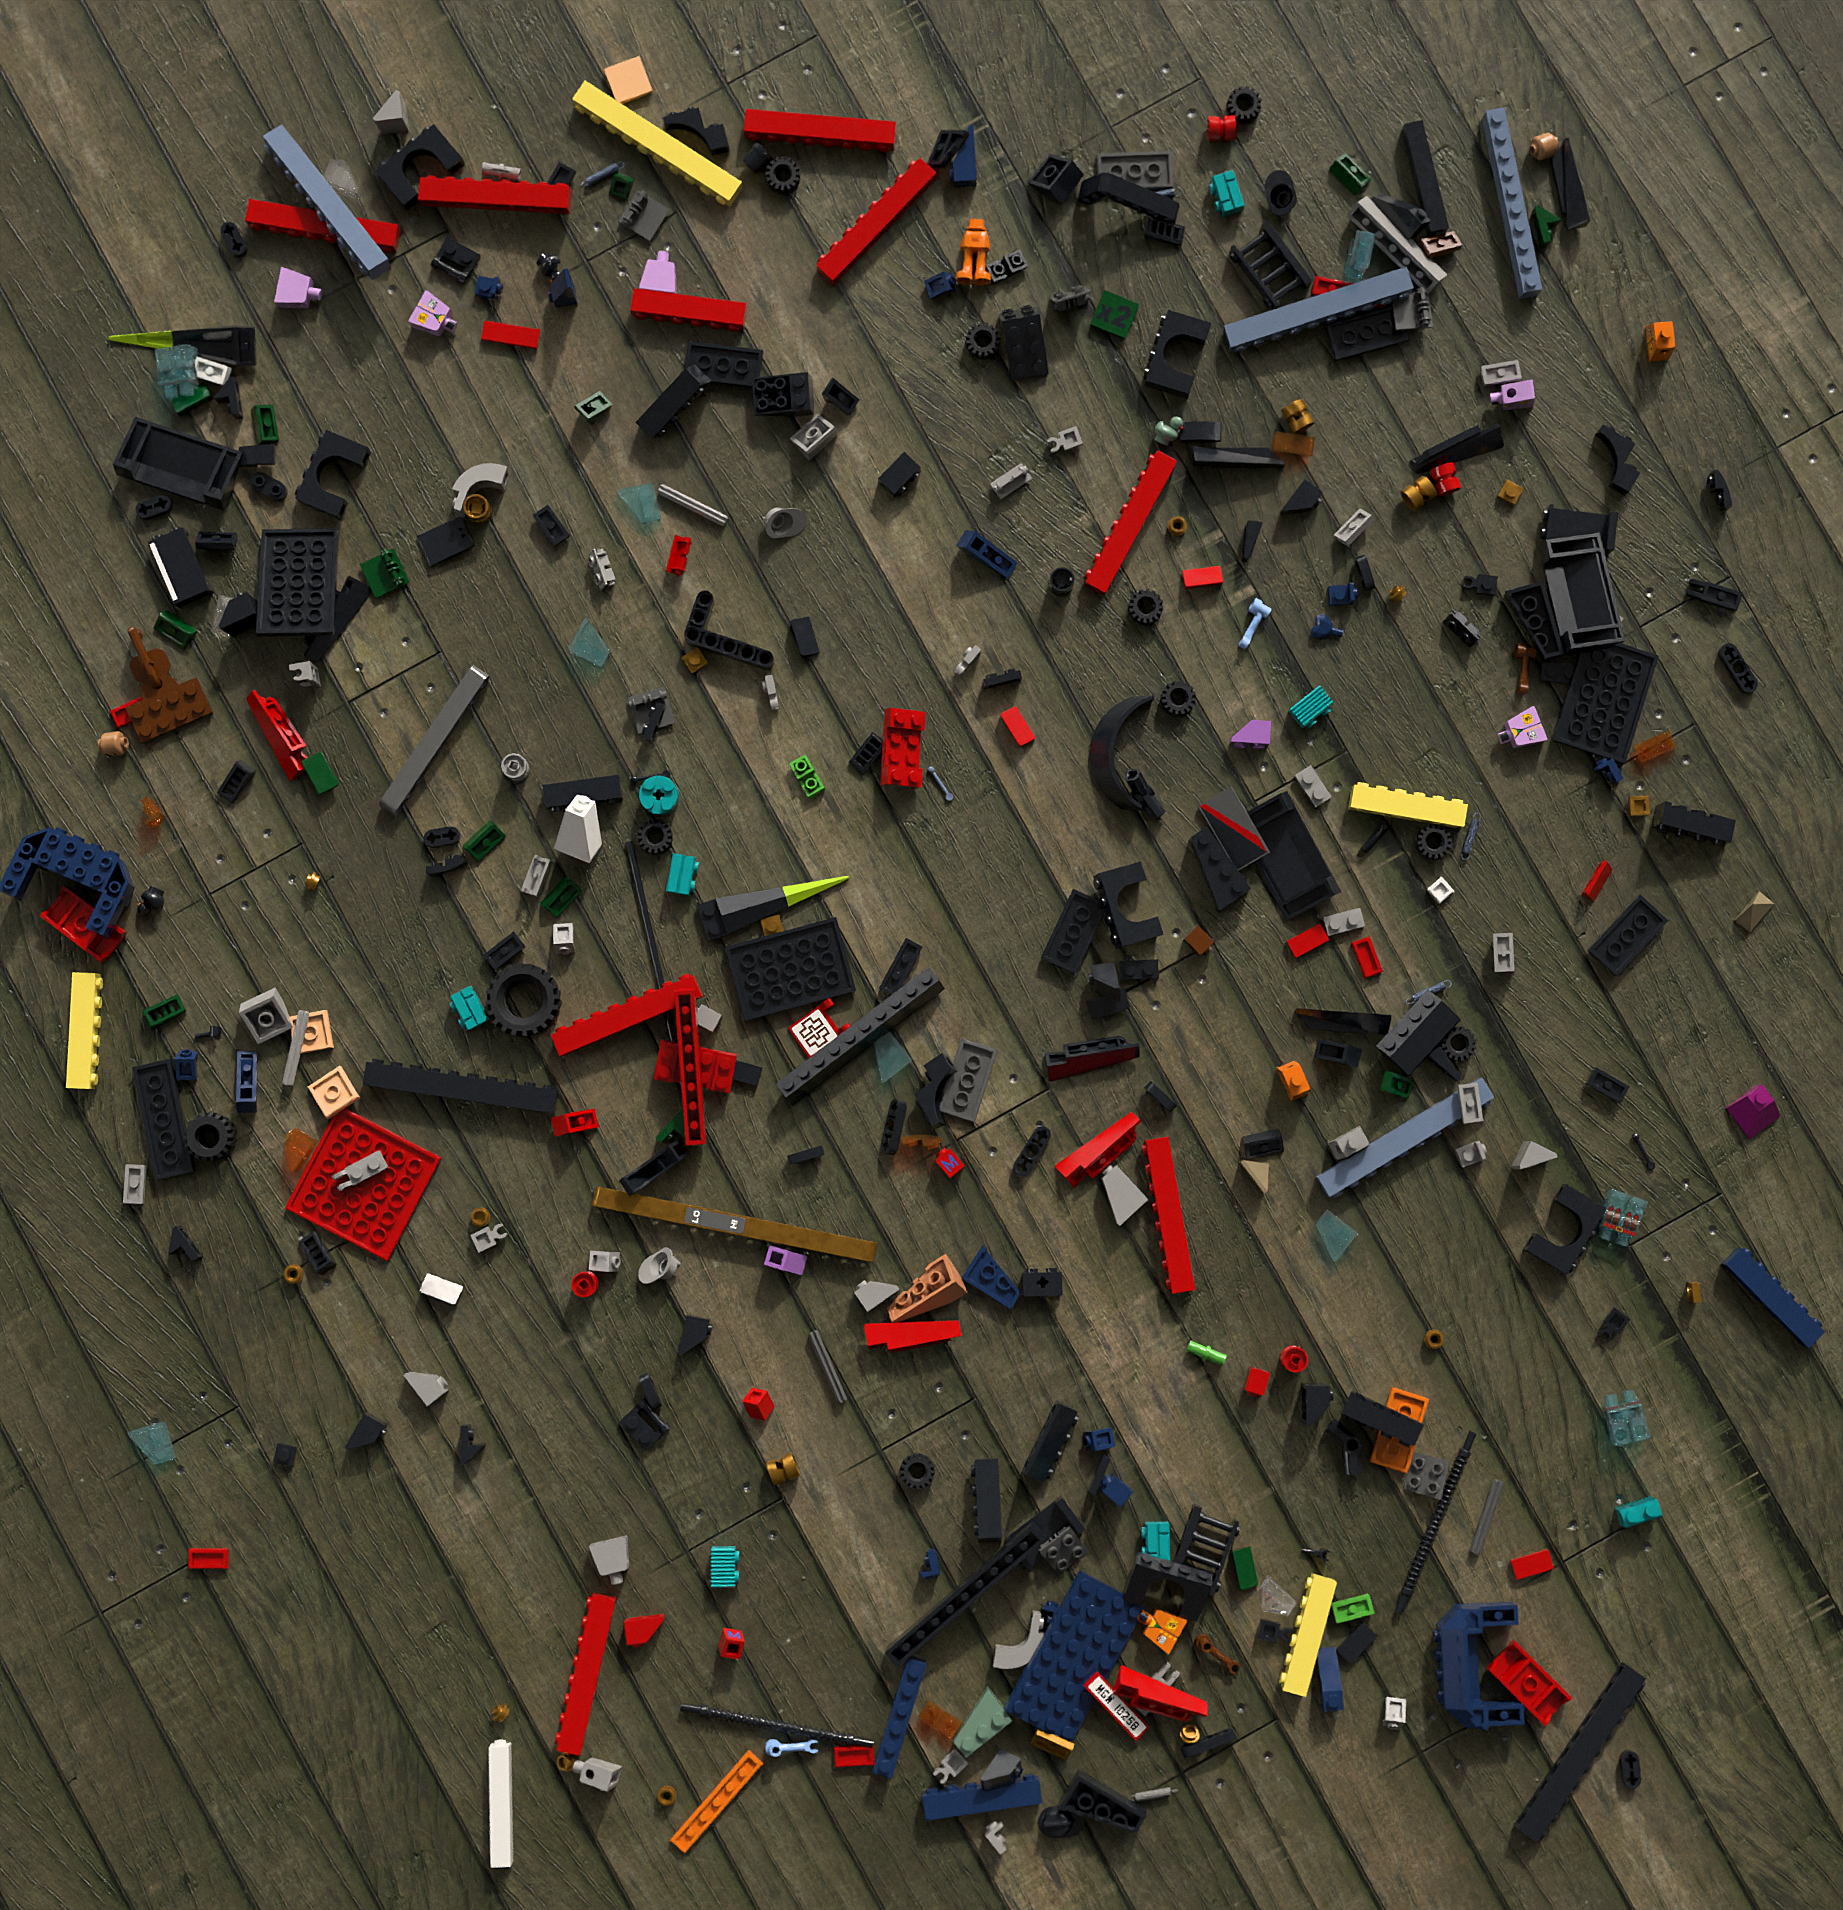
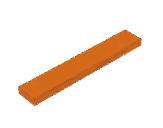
M748 1750L674 1834L670 1841L685 1854L763 1765V1762Z

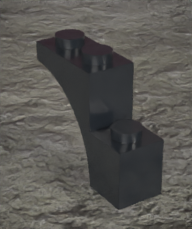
M689 107L679 113L670 112L662 117L666 131L684 130L695 134L705 142L712 156L730 151L723 124L714 123L709 125L708 128H704L699 107Z
M1602 425L1597 430L1595 436L1606 445L1612 457L1613 475L1608 487L1625 496L1641 473L1637 471L1634 465L1624 463L1635 443L1632 442L1630 437L1615 432L1616 430L1613 427Z
M944 1053L923 1065L926 1069L925 1075L931 1083L914 1094L917 1099L915 1101L920 1110H924L927 1115L925 1116L927 1123L936 1128L945 1125L940 1111L942 1090L949 1078L957 1072L949 1056Z
M679 1138L641 1166L622 1177L619 1182L627 1194L631 1196L688 1157L690 1153Z

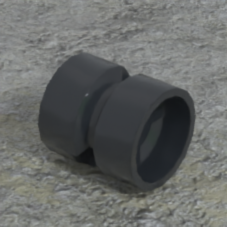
M1060 567L1052 572L1049 589L1054 595L1063 597L1072 591L1075 581L1072 571L1068 568Z

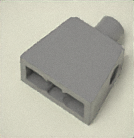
M1358 1126L1330 1141L1328 1145L1336 1159L1339 1160L1368 1146L1369 1141L1362 1128Z
M627 1535L590 1544L589 1548L600 1575L610 1574L612 1585L622 1583L621 1571L629 1568Z
M590 1758L585 1762L576 1760L572 1771L581 1774V1782L604 1791H609L617 1786L622 1766Z

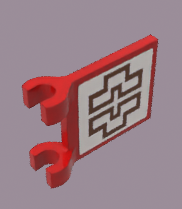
M828 998L788 1028L809 1058L851 1027L849 1023H846L841 1028H838L826 1012V1010L835 1005L831 998Z

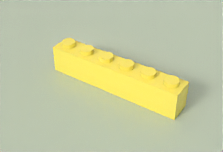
M1360 782L1351 788L1349 810L1462 829L1465 826L1468 804H1463V800L1452 799L1451 801H1446L1441 796L1429 798L1425 797L1424 793L1414 792V795L1406 794V790L1395 789L1394 792L1387 790L1388 788L1384 786L1371 788L1369 784Z
M72 972L66 1088L95 1089V1085L98 1083L96 1066L99 1064L97 1047L100 1045L98 1028L101 1026V1017L99 1016V1008L102 1007L100 989L103 987L101 974Z
M1312 1573L1311 1577H1308L1306 1580V1596L1301 1598L1300 1616L1297 1615L1295 1620V1627L1297 1629L1295 1635L1292 1634L1289 1646L1292 1647L1290 1654L1287 1653L1285 1657V1673L1282 1672L1279 1679V1684H1281L1283 1691L1306 1697L1337 1584L1334 1579Z

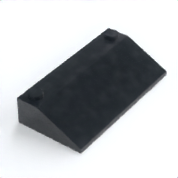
M135 417L113 462V467L118 476L224 510L232 494L243 452Z
M1600 533L1546 540L1538 549L1564 656L1584 653L1625 642Z
M1287 791L1276 795L1247 812L1270 851L1267 855L1256 860L1255 863L1286 921L1342 892Z

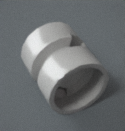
M515 753L508 754L502 761V771L509 779L522 781L527 778L530 767L521 755Z

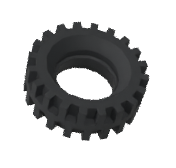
M523 963L506 966V969L497 972L498 975L490 981L491 985L486 991L487 1000H485L488 1007V1015L491 1016L495 1025L511 1035L532 1037L538 1033L545 1032V1029L554 1024L553 1021L559 1015L562 1001H560L561 991L551 974L533 964ZM523 982L536 986L542 997L540 1009L536 1014L528 1018L516 1017L507 1006V995L510 989L516 984Z

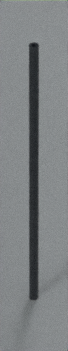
M633 841L625 842L656 982L658 989H660L661 984L665 982ZM670 1011L664 1014L670 1041L678 1043Z

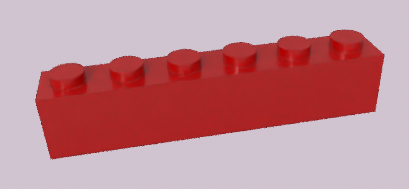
M633 288L630 311L632 316L640 320L653 318L657 322L668 320L678 325H682L684 322L691 323L695 327L707 325L712 329H721L722 327L728 328L729 331L739 332V330H744L747 305L744 302Z

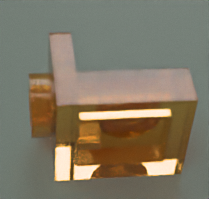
M146 796L141 800L144 804L142 808L151 817L144 824L150 828L156 827L162 823L165 814L151 797Z

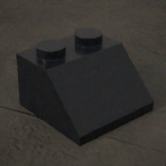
M1049 154L1027 183L1050 201L1062 204L1068 198L1071 191L1079 184L1084 174L1073 160Z
M248 593L236 594L233 599L228 601L219 623L220 629L235 637L256 627L258 600Z
M1301 1383L1302 1423L1305 1425H1312L1330 1406V1401H1333V1389H1330L1329 1385L1325 1383Z

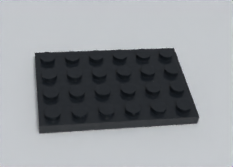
M338 528L262 529L256 623L257 637L335 635L339 550Z
M1623 643L1579 653L1552 741L1607 758L1608 760L1614 759L1615 762L1620 764H1626L1659 656Z
M837 917L725 947L745 1021L856 991Z

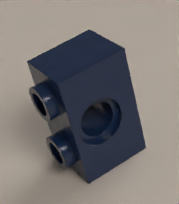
M1113 1472L1111 1475L1107 1474L1101 1481L1102 1486L1100 1488L1102 1492L1120 1507L1133 1493L1131 1488Z

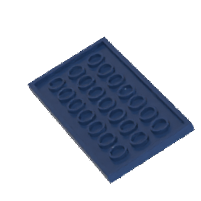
M1079 1570L1003 1709L1049 1734L1072 1742L1096 1699L1083 1684L1096 1671L1105 1680L1107 1679L1138 1623V1616L1142 1610H1145L1146 1606L1143 1603L1140 1605L1123 1600L1124 1594Z

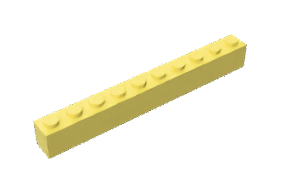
M587 81L583 82L573 97L574 106L578 112L582 114L587 113L597 124L601 122L612 134L617 133L621 135V138L626 143H633L638 146L637 149L643 154H650L657 163L661 165L664 163L674 174L678 175L679 173L684 176V179L689 184L693 185L695 183L703 193L715 196V199L720 204L731 206L743 189L741 181Z

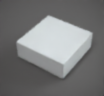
M1442 877L1426 889L1438 904L1454 892Z

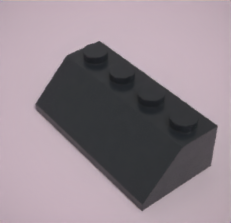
M1427 990L1376 1047L1382 1056L1410 1076L1461 1019L1441 999Z
M1058 1400L1055 1401L1024 1464L1023 1474L1044 1482L1045 1478H1050L1054 1470L1051 1466L1054 1460H1059L1062 1454L1060 1448L1063 1443H1067L1071 1435L1068 1431L1071 1425L1075 1426L1079 1419L1076 1409Z

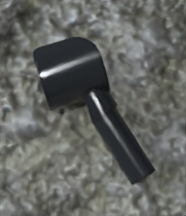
M210 1026V1032L195 1034L194 1037L195 1039L220 1037L222 1027Z
M1302 1548V1553L1318 1556L1323 1561H1329V1559L1322 1557L1324 1552L1330 1553L1325 1548L1319 1550Z

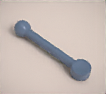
M930 766L927 769L928 773L932 774L945 793L946 800L951 801L953 795L947 791L940 781L934 767Z

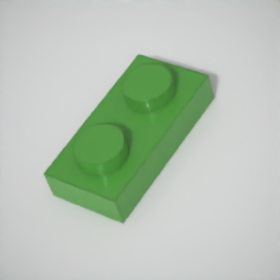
M1369 1594L1331 1603L1336 1623L1374 1614Z

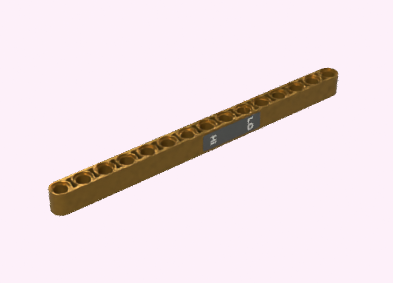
M598 1186L595 1187L592 1205L870 1262H874L877 1248L876 1242L638 1194L629 1196L624 1191Z

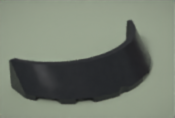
M1154 695L1133 696L1116 704L1103 716L1092 736L1091 751L1089 752L1091 772L1100 791L1115 806L1122 810L1141 811L1142 805L1127 793L1117 776L1114 765L1116 736L1129 714L1145 702L1152 703Z

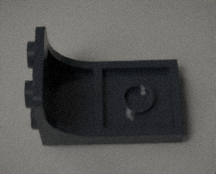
M1032 305L1022 306L1020 310L1015 311L1013 309L1002 310V313L998 314L1003 329L1012 381L1049 374L1040 314Z

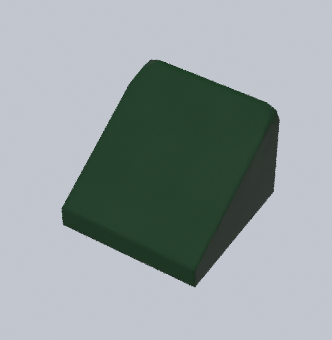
M620 173L614 174L609 193L627 199L634 179Z

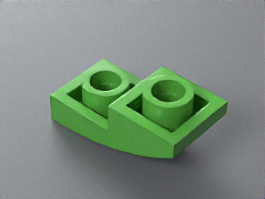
M806 754L789 763L808 799L825 791Z

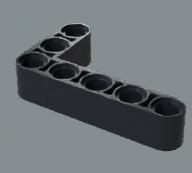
M1104 172L1083 180L1077 199L1080 203L1092 205L1109 199L1149 217L1171 223H1176L1180 203L1116 175Z
M707 590L700 591L694 602L684 632L686 642L693 647H698L699 649L763 670L771 669L775 661L770 651L706 630L715 601L711 592ZM705 596L711 599L706 605L701 603V599ZM698 614L705 616L704 620L700 623L694 620ZM696 632L698 633V638L690 640L688 638L689 634ZM709 638L717 640L714 646L706 644ZM727 644H733L735 646L732 652H726L724 650ZM745 650H751L753 652L750 658H744L742 656ZM763 656H769L771 658V661L768 664H762L760 662Z

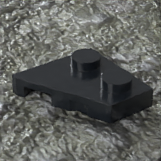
M940 130L927 164L932 168H945L968 139L970 133L966 130Z

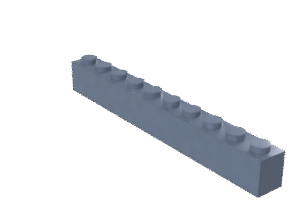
M1505 107L1487 110L1482 117V123L1519 299L1538 296L1542 290Z
M283 125L263 135L265 142L263 146L266 152L275 157L274 161L277 166L285 170L284 173L290 182L293 180L300 195L304 194L309 207L316 209L318 218L327 223L326 226L332 235L335 234L338 237L337 241L340 246L349 251L350 259L359 264L358 267L364 276L367 275L372 281L390 269L388 258Z
M1404 267L1225 325L1224 334L1230 352H1241L1250 345L1254 347L1264 344V341L1269 339L1272 341L1278 340L1284 334L1290 333V335L1299 333L1300 329L1306 327L1312 329L1325 321L1326 323L1334 322L1337 320V317L1343 315L1344 317H1349L1359 310L1368 311L1377 304H1389L1392 302V299H1405L1412 293L1413 285L1408 269Z
M1478 1078L1471 1083L1478 1082L1481 1108L1483 1109L1491 1104L1490 1100L1494 1096L1483 1078ZM1458 1091L1317 1175L1315 1178L1326 1196L1338 1197L1344 1193L1342 1189L1347 1186L1352 1188L1359 1184L1360 1178L1364 1176L1366 1178L1371 1177L1377 1173L1375 1169L1380 1166L1382 1168L1389 1166L1393 1163L1392 1159L1397 1156L1399 1158L1404 1157L1409 1153L1408 1149L1413 1146L1418 1148L1426 1143L1425 1139L1430 1136L1432 1139L1437 1137L1446 1126L1449 1129L1457 1125V1120L1462 1117Z

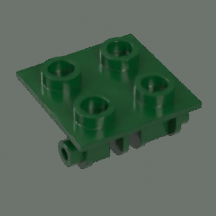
M394 548L389 551L384 549L380 555L360 564L375 598L410 583Z

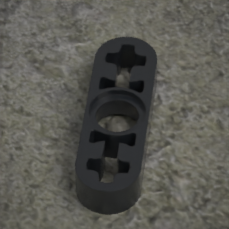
M1732 643L1721 646L1718 656L1738 689L1744 694L1754 692L1758 687V682L1737 647ZM1726 649H1727V650H1729V649L1732 650V653H1730V656H1729V655H1726V656H1725L1724 652L1726 651ZM1735 657L1737 658V660L1733 661L1732 663L1728 662L1734 659ZM1738 663L1743 667L1741 674L1734 672V664ZM1747 674L1746 677H1744L1743 679L1739 680V677H1741V676ZM1746 682H1751V683H1752V685L1750 686V688H1749V687H1747V688L1744 687V685L1746 684Z
M894 1099L889 1105L881 1143L883 1154L893 1156L898 1151L907 1110L905 1101Z
M1040 1126L1034 1130L1014 1162L1013 1171L1018 1176H1025L1030 1172L1050 1140L1051 1132L1047 1127ZM1044 1129L1046 1130L1047 1138L1041 1139L1039 1143L1043 1145L1040 1148L1038 1144L1031 1142L1033 1138L1037 1140L1039 1137L1037 1132ZM1031 1145L1035 1146L1038 1150L1034 1157H1030L1026 1153V1149ZM1022 1155L1027 1159L1033 1160L1031 1164L1029 1162L1026 1163V1172H1018L1017 1164H1022L1025 1160L1021 1159Z
M1227 1728L1200 1738L1194 1744L1186 1743L1180 1748L1183 1757L1187 1758L1232 1742L1237 1737L1234 1728Z

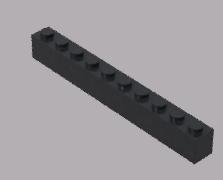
M927 967L776 1083V1086L792 1106L945 988L932 970Z
M378 1059L366 1062L363 1085L556 1113L559 1091L554 1090L555 1086L543 1084V1088L535 1087L536 1083L524 1082V1085H519L517 1080L511 1079L499 1082L498 1077L486 1076L485 1080L479 1079L478 1074L467 1073V1077L459 1076L460 1072L448 1070V1074L440 1073L441 1069L429 1067V1071L421 1070L422 1066L410 1064V1068L402 1067L403 1063L391 1062V1065H386L384 1060Z
M1032 1521L889 1644L885 1654L899 1667L1045 1541L1046 1535Z
M1622 1662L1515 1821L1514 1825L1518 1830L1536 1842L1545 1837L1547 1827L1557 1819V1812L1561 1806L1563 1807L1567 1804L1569 1794L1578 1787L1579 1779L1583 1773L1586 1774L1589 1771L1591 1761L1600 1754L1603 1743L1611 1738L1615 1725L1620 1724L1625 1710L1633 1705L1637 1692H1641L1644 1688L1645 1677Z

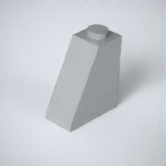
M1110 1165L1102 1172L1104 1176L1101 1179L1115 1222L1120 1226L1148 1199L1117 1165L1114 1167Z

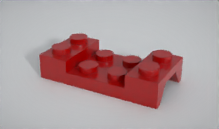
M899 708L884 709L881 785L906 786L911 789L922 788L923 769L919 768L921 732L925 730V712Z
M63 885L59 897L49 909L41 913L40 917L99 962L105 963L128 932L117 924L109 939L89 931L85 927L95 908L72 889Z
M661 1040L654 1074L655 1080L681 1083L677 1042ZM700 1047L702 1086L714 1091L730 1093L737 1054Z
M1514 1640L1486 1667L1545 1726L1549 1723L1555 1711L1562 1704L1572 1699Z

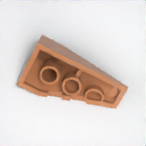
M946 1254L930 1263L925 1268L927 1271L919 1279L917 1277L914 1279L912 1287L908 1291H903L887 1307L892 1323H897L952 1303L967 1293L961 1276Z

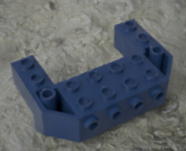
M49 827L24 836L0 882V892L21 901L37 868L44 871L48 869L102 893L85 928L109 939L124 906H130L135 889L126 863L119 858L120 854L111 850L107 853L101 850L102 847L93 842L91 845L84 843L85 839L77 835L70 837L66 835L67 831L58 827L55 830Z
M1513 1601L1454 1604L1436 1624V1630L1433 1632L1434 1641L1437 1642L1438 1649L1435 1650V1661L1438 1662L1439 1670H1436V1680L1440 1684V1690H1437V1700L1466 1728L1488 1729V1726L1524 1724V1708L1519 1700L1483 1702L1480 1699L1476 1633H1483L1482 1626L1519 1625L1518 1605Z

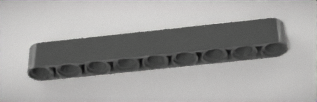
M474 665L471 666L380 800L379 806L393 816L399 814L487 684L490 675Z

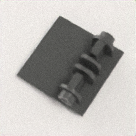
M638 190L618 222L651 241L670 209L650 198L646 191L642 190L640 192Z
M1079 285L1072 287L1070 292H1064L1063 290L1053 293L1054 296L1049 297L1054 302L1052 304L1053 311L1060 312L1066 310L1067 307L1071 309L1069 299L1072 300L1074 307H1076V302L1077 306L1087 304L1090 301L1089 293H1092V291Z
M1424 287L1418 288L1417 292H1412L1405 299H1392L1396 330L1433 328L1429 293L1427 294Z
M665 687L628 697L639 734L642 733L644 725L649 724L651 719L649 712L652 706H656L657 702L666 707L658 728L675 723Z
M1413 1452L1404 1489L1441 1500L1450 1462L1445 1459Z
M1069 1525L1067 1527L1064 1526L1058 1532L1059 1536L1055 1533L1054 1536L1056 1538L1054 1540L1050 1537L1051 1542L1049 1540L1046 1541L1038 1549L1058 1575L1089 1551Z

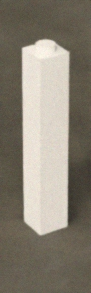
M495 1740L489 1746L491 1867H511L513 1863L511 1743H506V1740Z

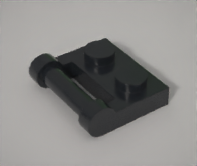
M446 237L437 255L432 259L430 266L435 269H441L465 284L481 256L477 252ZM445 258L465 270L460 272L443 263L442 260Z
M645 1398L619 1421L644 1450L671 1427L647 1404L648 1401ZM642 1409L660 1429L655 1432L638 1411Z

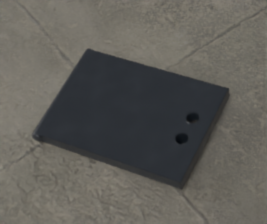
M460 516L417 535L430 567L474 547L464 520Z

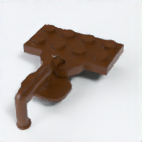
M129 627L128 634L138 656L131 660L130 669L135 680L144 684L141 692L143 700L126 707V710L141 743L213 713L198 678L195 677L179 684L175 678L168 675L171 663L166 653L158 648L147 652L141 640L143 631L135 627Z

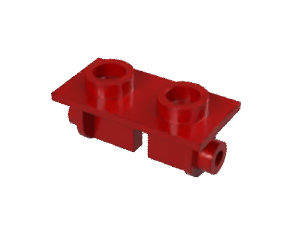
M674 535L666 572L679 577L685 572L686 555L689 554L690 546L692 545L691 538Z

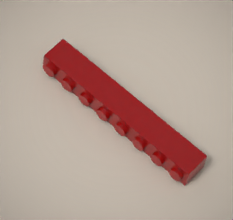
M746 109L744 135L753 141L766 139L769 142H777L781 140L789 144L804 142L806 145H815V143L823 144L826 147L839 145L847 149L860 147L863 150L875 148L888 152L894 150L896 122Z
M921 158L917 161H912L907 167L906 173L904 175L900 174L895 179V184L883 191L879 201H874L869 206V211L857 218L856 224L852 229L849 227L843 233V238L831 245L830 251L826 256L823 254L817 260V271L834 286L936 180L937 173Z
M429 175L426 178L420 177L418 200L422 206L571 214L572 190L564 183L549 185L546 182L530 184L528 181L512 183L509 180L493 182L491 179H482V181H476L472 178L458 180L454 177L440 179Z
M249 199L245 221L253 230L261 231V229H266L274 234L283 232L292 237L301 235L306 236L309 240L324 239L325 242L331 244L338 242V237L335 234L332 235L327 229V223L318 218L316 210ZM355 217L382 252H397L401 233L398 224Z
M1158 450L1155 455H1150L1146 463L1149 465L1146 472L1142 470L1137 479L1140 483L1137 488L1133 486L1128 496L1131 498L1129 503H1124L1119 512L1122 516L1119 521L1115 519L1110 529L1113 531L1111 536H1106L1101 545L1104 549L1101 554L1097 552L1092 562L1095 564L1093 569L1087 570L1083 578L1086 580L1084 586L1105 596L1175 468L1177 460Z
M689 973L678 977L679 981L663 983L661 988L654 991V988L643 992L644 996L639 998L636 996L630 997L625 1000V1004L620 1006L618 1003L607 1007L608 1011L601 1013V1011L590 1014L591 1018L583 1020V1018L572 1022L573 1025L568 1028L565 1025L556 1028V1033L551 1034L559 1056H565L674 1010L675 989L695 988L696 1000L703 998L704 996L694 975L690 976Z
M695 988L675 989L674 996L686 1145L705 1144L707 1139Z
M1169 1137L1144 1140L1145 1144L1142 1145L1143 1156H1147L1148 1164H1145L1146 1174L1151 1177V1183H1148L1150 1194H1154L1155 1202H1152L1153 1213H1157L1158 1221H1155L1157 1233L1160 1232L1161 1240H1158L1160 1252L1164 1251L1165 1259H1162L1163 1270H1167L1168 1278L1165 1279L1166 1288L1172 1294L1195 1290Z
M594 1592L592 1597L587 1599L586 1609H589L588 1615L583 1617L581 1628H584L583 1636H579L577 1647L580 1650L573 1660L572 1666L576 1668L574 1674L570 1675L568 1686H571L570 1694L566 1693L564 1705L567 1707L565 1713L561 1714L559 1721L562 1729L561 1733L557 1732L555 1744L558 1745L557 1751L579 1756L582 1752L617 1597Z

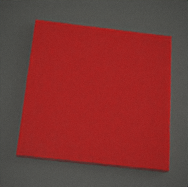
M345 1108L332 1117L285 1209L389 1261L442 1157ZM379 1150L381 1151L389 1168L354 1186L351 1185L338 1191L337 1187L342 1183L350 1181L346 1174L342 1178L333 1181V1175L345 1170L344 1168Z

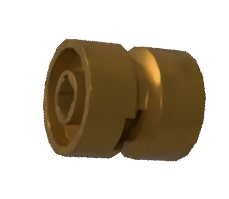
M1303 399L1296 400L1281 410L1285 420L1290 421L1288 426L1293 434H1298L1315 424L1312 415L1306 412L1308 408Z
M1421 476L1414 481V486L1409 485L1400 492L1402 499L1412 511H1416L1424 505V501L1428 502L1437 495L1433 484L1425 476Z
M473 494L465 500L464 511L473 523L484 524L489 521L492 509L482 495Z
M792 1452L782 1456L781 1460L776 1458L766 1462L774 1486L784 1483L786 1478L792 1480L800 1477L799 1468Z

